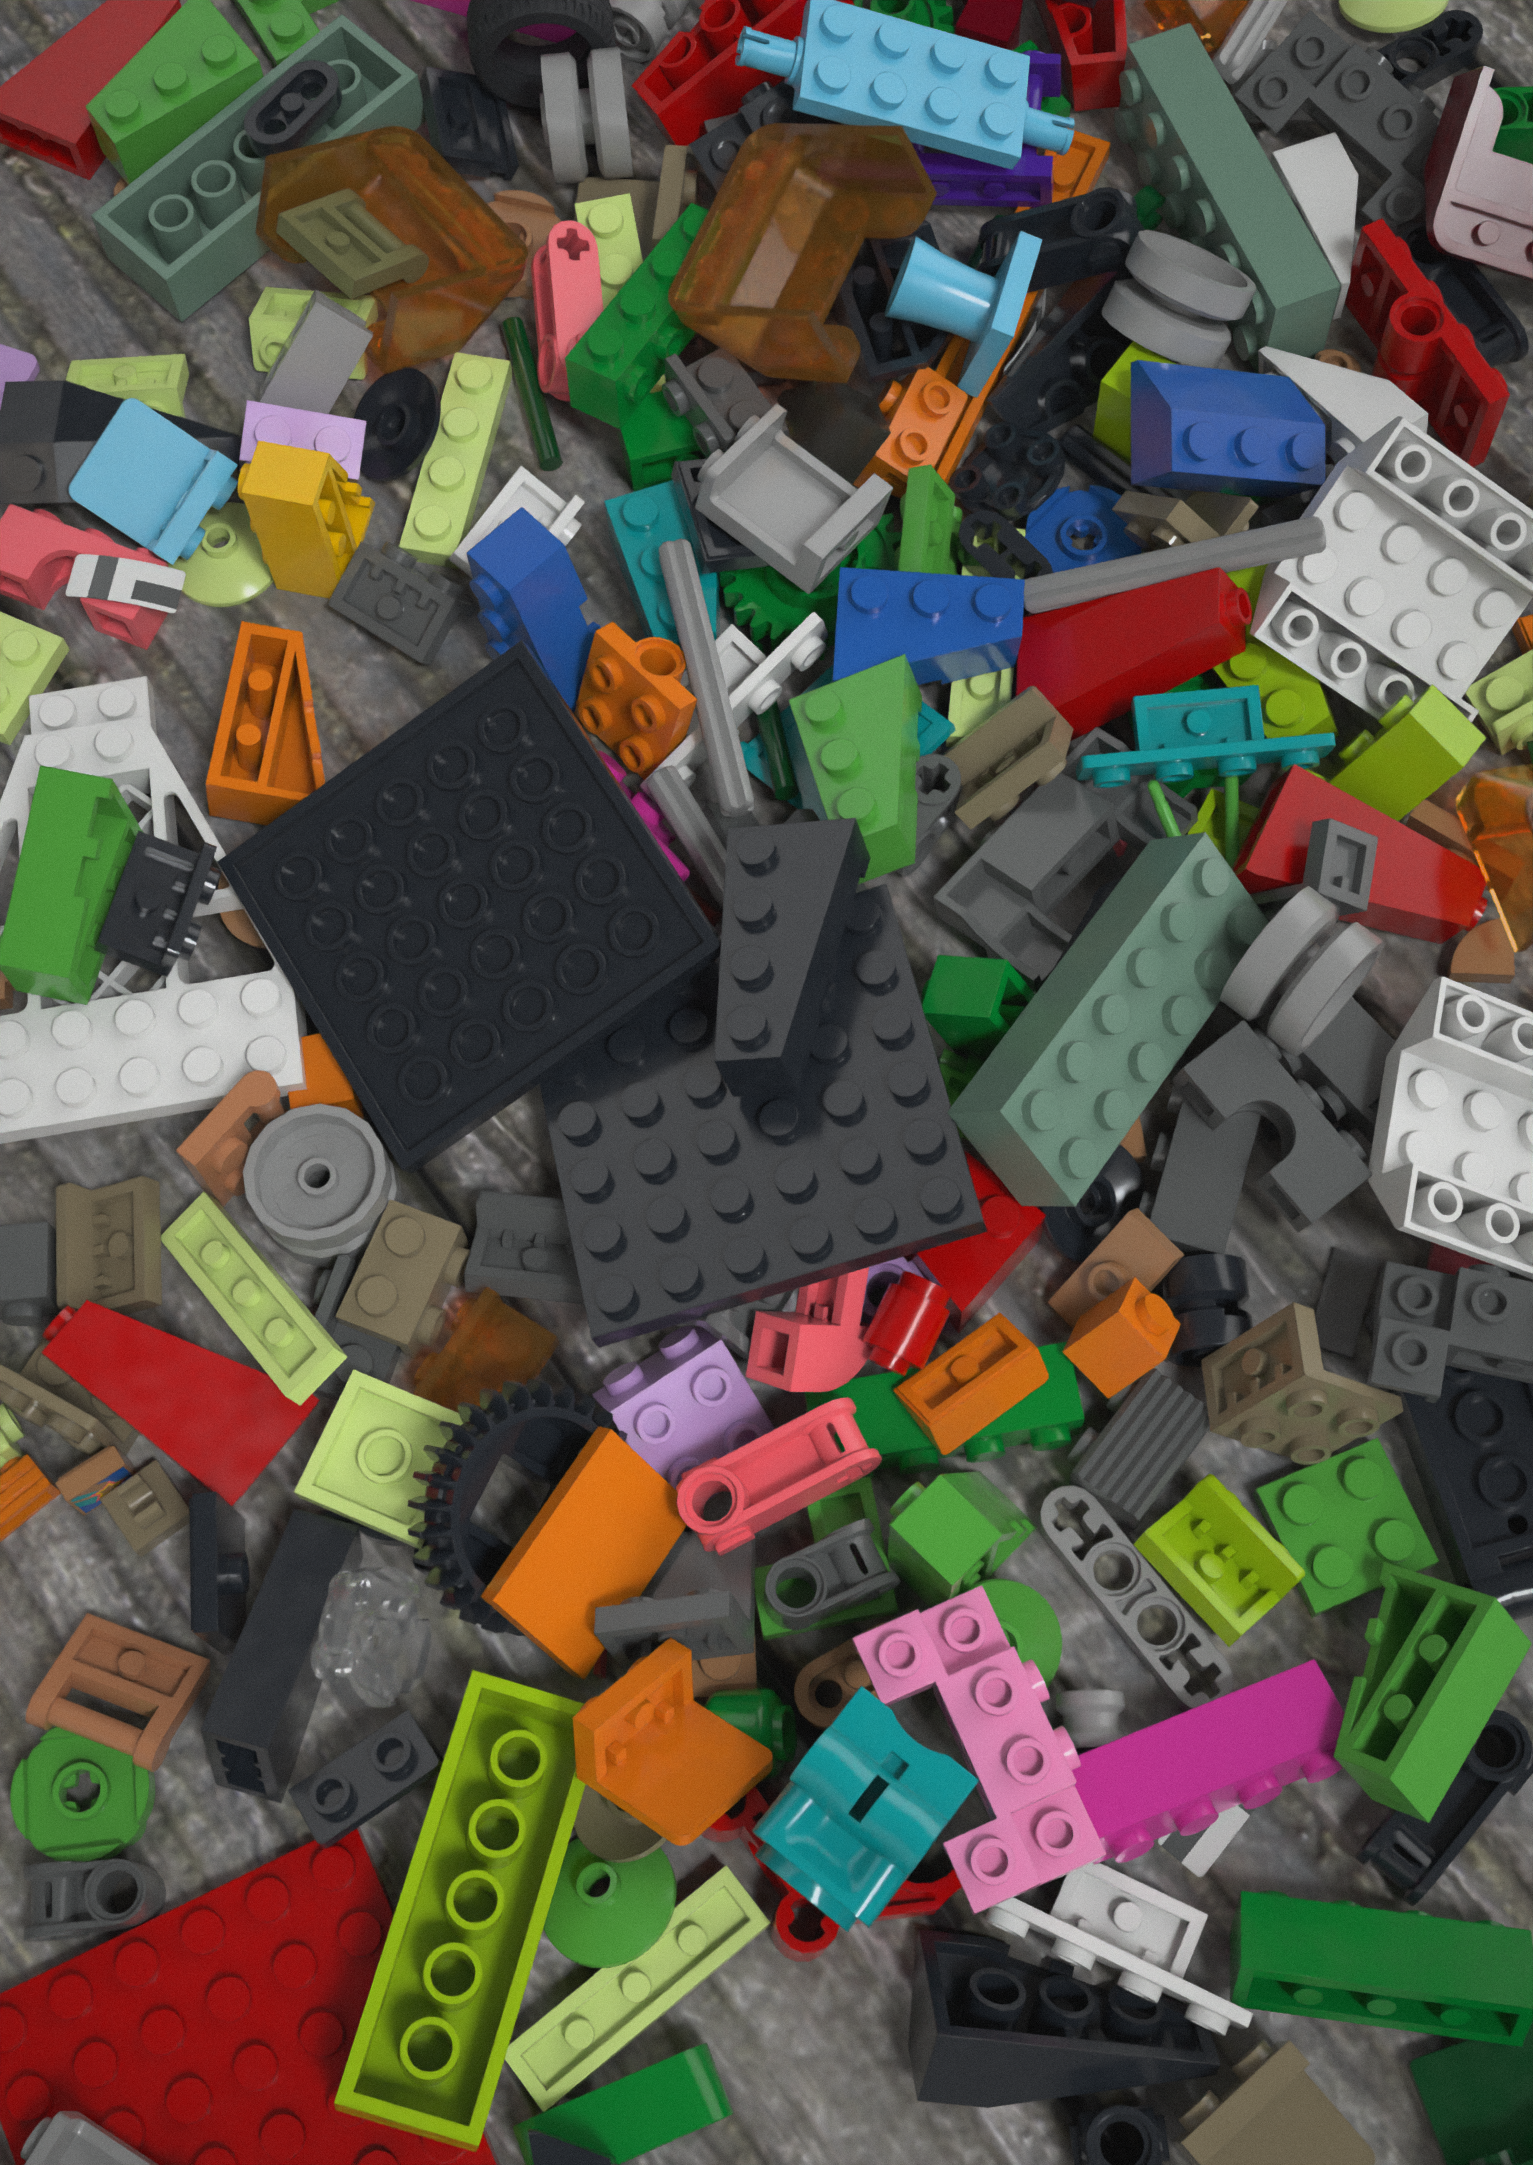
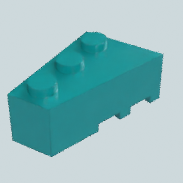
M673 480L605 500L604 505L610 541L645 638L661 637L672 641L681 648L659 560V547L661 544L681 538L691 543L714 639L716 640L720 636L719 572L702 574Z

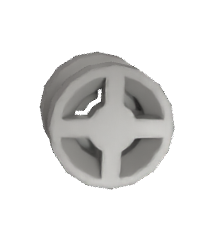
M1095 1689L1067 1691L1055 1695L1056 1710L1063 1716L1064 1728L1068 1732L1078 1755L1126 1736L1119 1729V1714L1125 1709L1124 1692Z

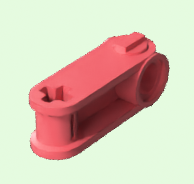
M572 220L561 221L553 226L547 236L546 244L538 249L531 263L538 344L537 375L539 386L544 393H549L555 398L566 402L570 401L565 357L604 311L596 239L587 227Z
M845 1397L829 1401L719 1459L713 1457L681 1474L682 1480L676 1486L679 1514L687 1526L697 1534L705 1551H716L719 1556H722L755 1539V1533L859 1480L880 1465L882 1458L878 1450L868 1447L853 1417L856 1412V1406L851 1398ZM836 1433L845 1448L843 1453L834 1438ZM718 1492H731L732 1505L728 1514L720 1520L705 1521L704 1506L708 1499Z

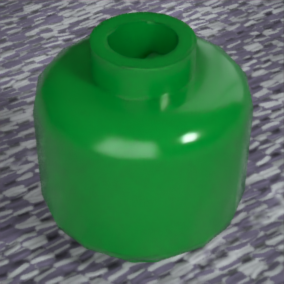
M723 1689L713 1692L709 1696L704 1708L761 1743L772 1752L773 1768L761 1781L775 1778L780 1774L785 1762L793 1761L797 1747L795 1714L790 1705H783L780 1697L772 1689Z

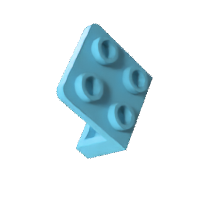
M128 398L120 404L68 486V493L73 500L173 565L179 556L188 560L197 549L206 532L199 524L212 506L219 511L232 495L238 481L231 475L236 469L237 464L220 452L209 449L138 399Z

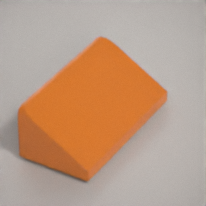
M999 1312L925 1366L923 1371H918L893 1391L932 1444L943 1455H947L1043 1385L1049 1379V1373L1038 1348Z

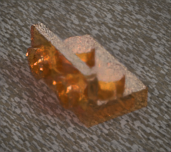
M487 1286L477 1300L471 1297L460 1307L451 1324V1331L454 1334L441 1353L438 1354L434 1351L422 1362L413 1380V1385L417 1387L413 1394L459 1413L457 1405L461 1402L471 1403L481 1408V1389H493L502 1393L503 1381L510 1380L526 1385L528 1379H536L559 1345L558 1337L504 1304L499 1293Z

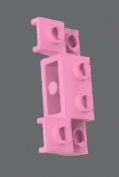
M982 1585L923 1612H919L917 1609L852 1638V1643L856 1652L859 1653L878 1699L886 1706L934 1687L933 1693L968 1771L979 1779L976 1788L991 1821L950 1839L942 1845L952 1863L973 1915L1067 1875L1106 1855L1075 1787L1077 1781L1072 1770L1081 1767V1763L1074 1744L1064 1726L1052 1729L1041 1705L1042 1702L1050 1699L1042 1675L1032 1659L1022 1663L1015 1647H1010Z

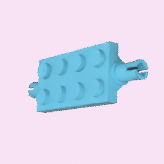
M808 0L804 6L800 35L795 36L793 41L752 30L751 27L744 26L738 40L736 53L740 55L736 56L735 65L746 66L785 77L784 83L791 85L795 89L793 110L1011 170L1021 159L1022 143L1050 150L1062 156L1067 153L1072 143L1074 130L1068 128L1075 126L1074 118H1065L1029 107L1026 97L1030 56L836 0Z

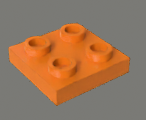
M613 621L594 633L574 715L581 720L589 732L597 735L622 759L628 769L637 773L644 780L685 740L697 698L680 684L686 666L684 652L672 641L661 637H648L635 642Z

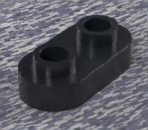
M317 60L303 61L292 66L250 107L245 115L244 127L253 151L264 158L281 159L299 150L339 109L342 103V91L336 71L327 63Z

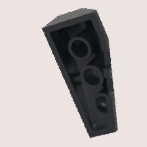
M1127 268L1119 272H1107L1076 280L1072 283L986 400L1003 422H1012L1017 429L1029 428L1049 432L1083 414L1086 407L1098 401L1101 380L1133 342V340L1111 326L1102 315V308L1115 281L1134 278Z
M927 1930L918 1931L915 1942L908 2041L917 2101L991 2108L1217 2075L1220 2061L1211 2031L1184 2017L1189 2005L1160 1996L1158 2003H1153L1125 1990L1119 1985L1113 1986L1110 1991L1072 1978L1074 1966L1052 1959L1049 1969H1045L1009 1957L1008 1953L1011 1945L988 1937Z

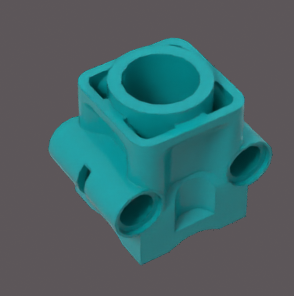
M861 1686L832 1725L823 1732L790 1776L789 1783L752 1829L753 1833L764 1842L755 1856L846 1932H849L857 1920L869 1929L973 1792L979 1779L949 1755L932 1751L915 1741L901 1727L893 1711Z

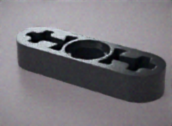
M1451 10L1442 13L1430 23L1412 30L1377 51L1390 62L1393 67L1391 75L1406 89L1413 85L1424 91L1474 61L1482 39L1483 27L1479 19L1473 14L1462 10ZM1448 37L1450 40L1444 43L1445 38ZM1404 57H1414L1422 61L1426 68L1419 72H1409L1402 69L1397 61Z

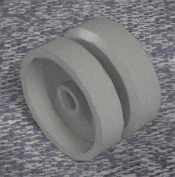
M620 47L591 50L587 58L589 88L582 89L579 88L576 60L569 52L541 55L543 93L540 94L542 125L545 146L550 148L556 185L585 181L588 175L586 145L596 144L599 172L606 180L634 177Z
M1151 230L1139 231L1125 262L1127 269L1134 278L1115 281L1102 308L1103 317L1111 326L1126 337L1164 357L1189 366L1217 368L1231 342V333L1223 321L1243 318L1256 292V284L1232 264L1194 244L1165 233Z
M1310 886L1299 891L1287 902L1257 936L1232 972L1220 997L1222 1002L1247 1021L1262 1017L1277 1004L1268 1022L1267 1036L1294 1057L1303 1053L1335 1019L1370 973L1385 946L1384 941L1357 921L1345 925L1327 940L1337 920V907Z
M315 1104L289 1110L265 1126L251 1144L243 1169L246 1199L258 1219L280 1249L305 1264L326 1268L334 1267L339 1254L353 1257L355 1262L359 1261L366 1252L389 1200L402 1203L399 1174L389 1159L382 1143L368 1122L346 1108Z

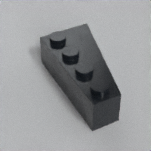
M856 818L728 828L714 1062L733 1097L798 1093L821 1020L819 1008L826 986L832 985L838 965L836 959L837 950L844 928L849 929L856 907L854 902L856 889L860 878H865L871 859Z

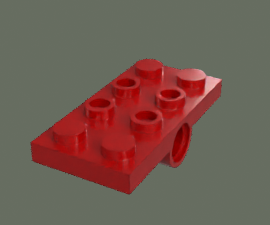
M1383 218L1363 226L1351 265L1350 284L1345 305L1378 350L1371 375L1390 380L1428 413L1429 423L1448 450L1472 467L1484 463L1510 396L1504 377L1496 368L1489 366L1476 348L1473 335L1468 327L1458 323L1444 304L1441 291L1436 283L1432 280H1427L1412 260L1407 243L1401 237L1394 235Z

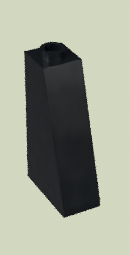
M296 1508L293 1510L200 1729L214 1779L218 1786L282 1803L363 1559L359 1526L352 1524L341 1515L327 1510H320L315 1514Z

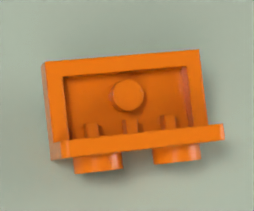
M929 367L909 373L899 383L893 379L890 380L874 404L873 409L880 413L874 426L868 425L862 431L851 450L850 455L857 460L847 481L860 488L874 473L880 478H884L890 472L907 483L909 468L930 464L934 468L967 401L968 396L966 392Z

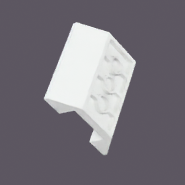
M1397 416L1338 461L1300 517V519L1315 516L1322 520L1326 534V549L1321 553L1268 564L1265 569L1250 634L1376 719H1379L1404 694H1407L1414 701L1433 684L1472 722L1479 713V710L1461 698L1533 598V510L1404 417Z
M1441 976L1433 980L1386 1057L1369 1162V1170L1372 1176L1367 1180L1397 1230L1533 1279V1012Z

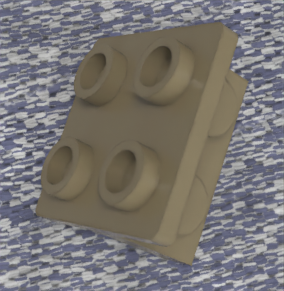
M1125 491L1112 511L1127 523L1123 530L1124 533L1138 546L1152 552L1248 531V521L1258 509V505L1249 497L1217 492L1194 491L1184 503L1181 499Z

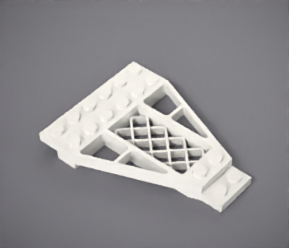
M147 676L29 696L31 734L24 735L0 800V872L17 825L20 857L40 765L113 779L127 805L134 801L149 811L138 823L142 831L149 835L154 834V837L178 845L174 795L179 797L204 842L217 846L214 855L216 863L218 864V861L226 856L157 737L154 693ZM226 876L229 887L215 890L209 905L198 902L193 917L244 909L271 955L274 967L265 972L190 984L188 961L178 958L168 977L162 975L149 991L133 994L123 986L140 967L121 961L109 976L102 971L99 972L96 981L101 985L90 997L88 1005L71 1004L68 1001L28 994V1003L24 1010L19 1013L0 1016V1144L212 1109L218 1105L243 1076L255 1070L265 1071L273 1076L279 1086L280 1097L288 1096V1092L307 1089L301 1037L307 1036L305 1007ZM0 926L1 936L2 932L4 931V926Z

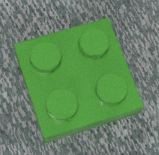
M1378 1438L1258 1487L1253 1492V1497L1273 1538L1288 1550L1291 1557L1305 1571V1577L1296 1587L1311 1618L1384 1588L1379 1581L1384 1562L1417 1573L1434 1567L1439 1562Z

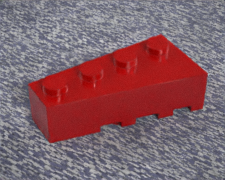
M705 0L699 7L701 11L699 21L691 31H679L631 85L658 129L672 145L688 146L705 135V120L738 113L739 108L744 106L741 98L754 87L766 81H770L774 87L785 78L754 68L735 65V58L737 55H740L736 53L738 40L744 26L751 27L752 30L793 41L795 36L800 35L804 6L808 0ZM836 0L854 5L852 0Z
M1035 0L1053 53L1061 54V75L1074 111L1119 107L1121 97L1119 75L1124 71L1127 52L1125 0H1098L1093 9L1063 0Z
M966 1151L965 1155L987 1232L904 1256L907 1262L914 1261L925 1279L943 1287L952 1294L945 1308L951 1312L948 1320L958 1334L1040 1241L1043 1232L1042 1223L1046 1218V1214L1035 1206H1021L1000 1178Z

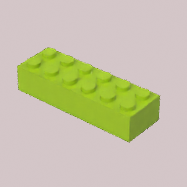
M472 1670L335 2098L334 2106L336 2111L473 2152L477 2151L586 1785L577 1779L572 1719L585 1703Z

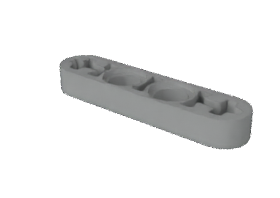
M1074 1485L1061 1486L1051 1491L1044 1499L1038 1517L1039 1530L1044 1540L1173 1702L1186 1712L1230 1694L1234 1680L1233 1671L1227 1660L1097 1499L1086 1489ZM1061 1503L1068 1510L1080 1506L1085 1511L1080 1525L1091 1540L1095 1538L1100 1530L1108 1537V1539L1095 1544L1082 1561L1073 1553L1082 1549L1084 1544L1075 1530L1068 1527L1060 1532L1054 1527L1059 1515L1055 1506ZM1107 1554H1115L1125 1559L1132 1572L1131 1582L1128 1586L1114 1591L1103 1588L1096 1581L1093 1572L1094 1563L1098 1558ZM1149 1608L1165 1610L1171 1615L1175 1623L1176 1632L1174 1638L1164 1645L1147 1643L1138 1632V1616ZM1186 1638H1189L1196 1646V1648L1188 1651L1185 1655L1190 1664L1199 1672L1209 1667L1217 1676L1211 1685L1212 1691L1216 1696L1211 1699L1203 1692L1196 1693L1194 1696L1186 1692L1184 1686L1190 1679V1675L1179 1660L1176 1661L1171 1670H1167L1160 1661L1175 1654Z

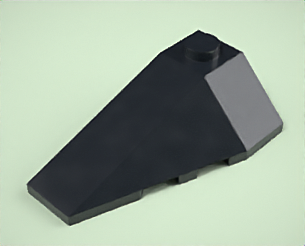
M67 380L5 382L0 410V504L76 502L70 497L68 486L125 399L95 391ZM153 409L209 449L220 452L236 463L237 467L231 476L238 481L240 474L241 435ZM238 483L230 497H239Z

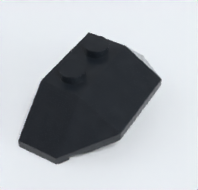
M859 177L804 191L808 221L830 283V307L853 371L871 384L913 373L918 369H927L954 334L916 322L885 317V310L898 271L914 236L940 251L931 224L897 201L873 191V186Z

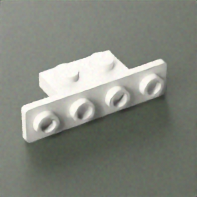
M815 612L811 613L768 657L733 624L715 640L736 728L753 711L758 715L772 706L782 692L783 688L780 684L796 668L804 671L821 656L826 647L823 641L827 638L828 633L824 621ZM685 670L680 684L692 694L687 670ZM696 707L685 740L640 785L644 793L653 801L655 800L647 788V779L652 774L672 765L676 767L689 788L696 778L694 771L708 758Z
M1091 1863L1065 1875L1049 1914L1014 1897L989 1908L985 1921L1022 1939L1025 1938L1029 1928L1055 1940L1051 1953L1088 1971H1091L1095 1960L1121 1972L1117 1983L1120 1987L1153 2003H1158L1161 1993L1189 2005L1184 2016L1186 2019L1216 2034L1225 2036L1229 2025L1239 2030L1246 2029L1252 2019L1253 2013L1183 1980L1208 1914L1101 1863L1095 1865Z

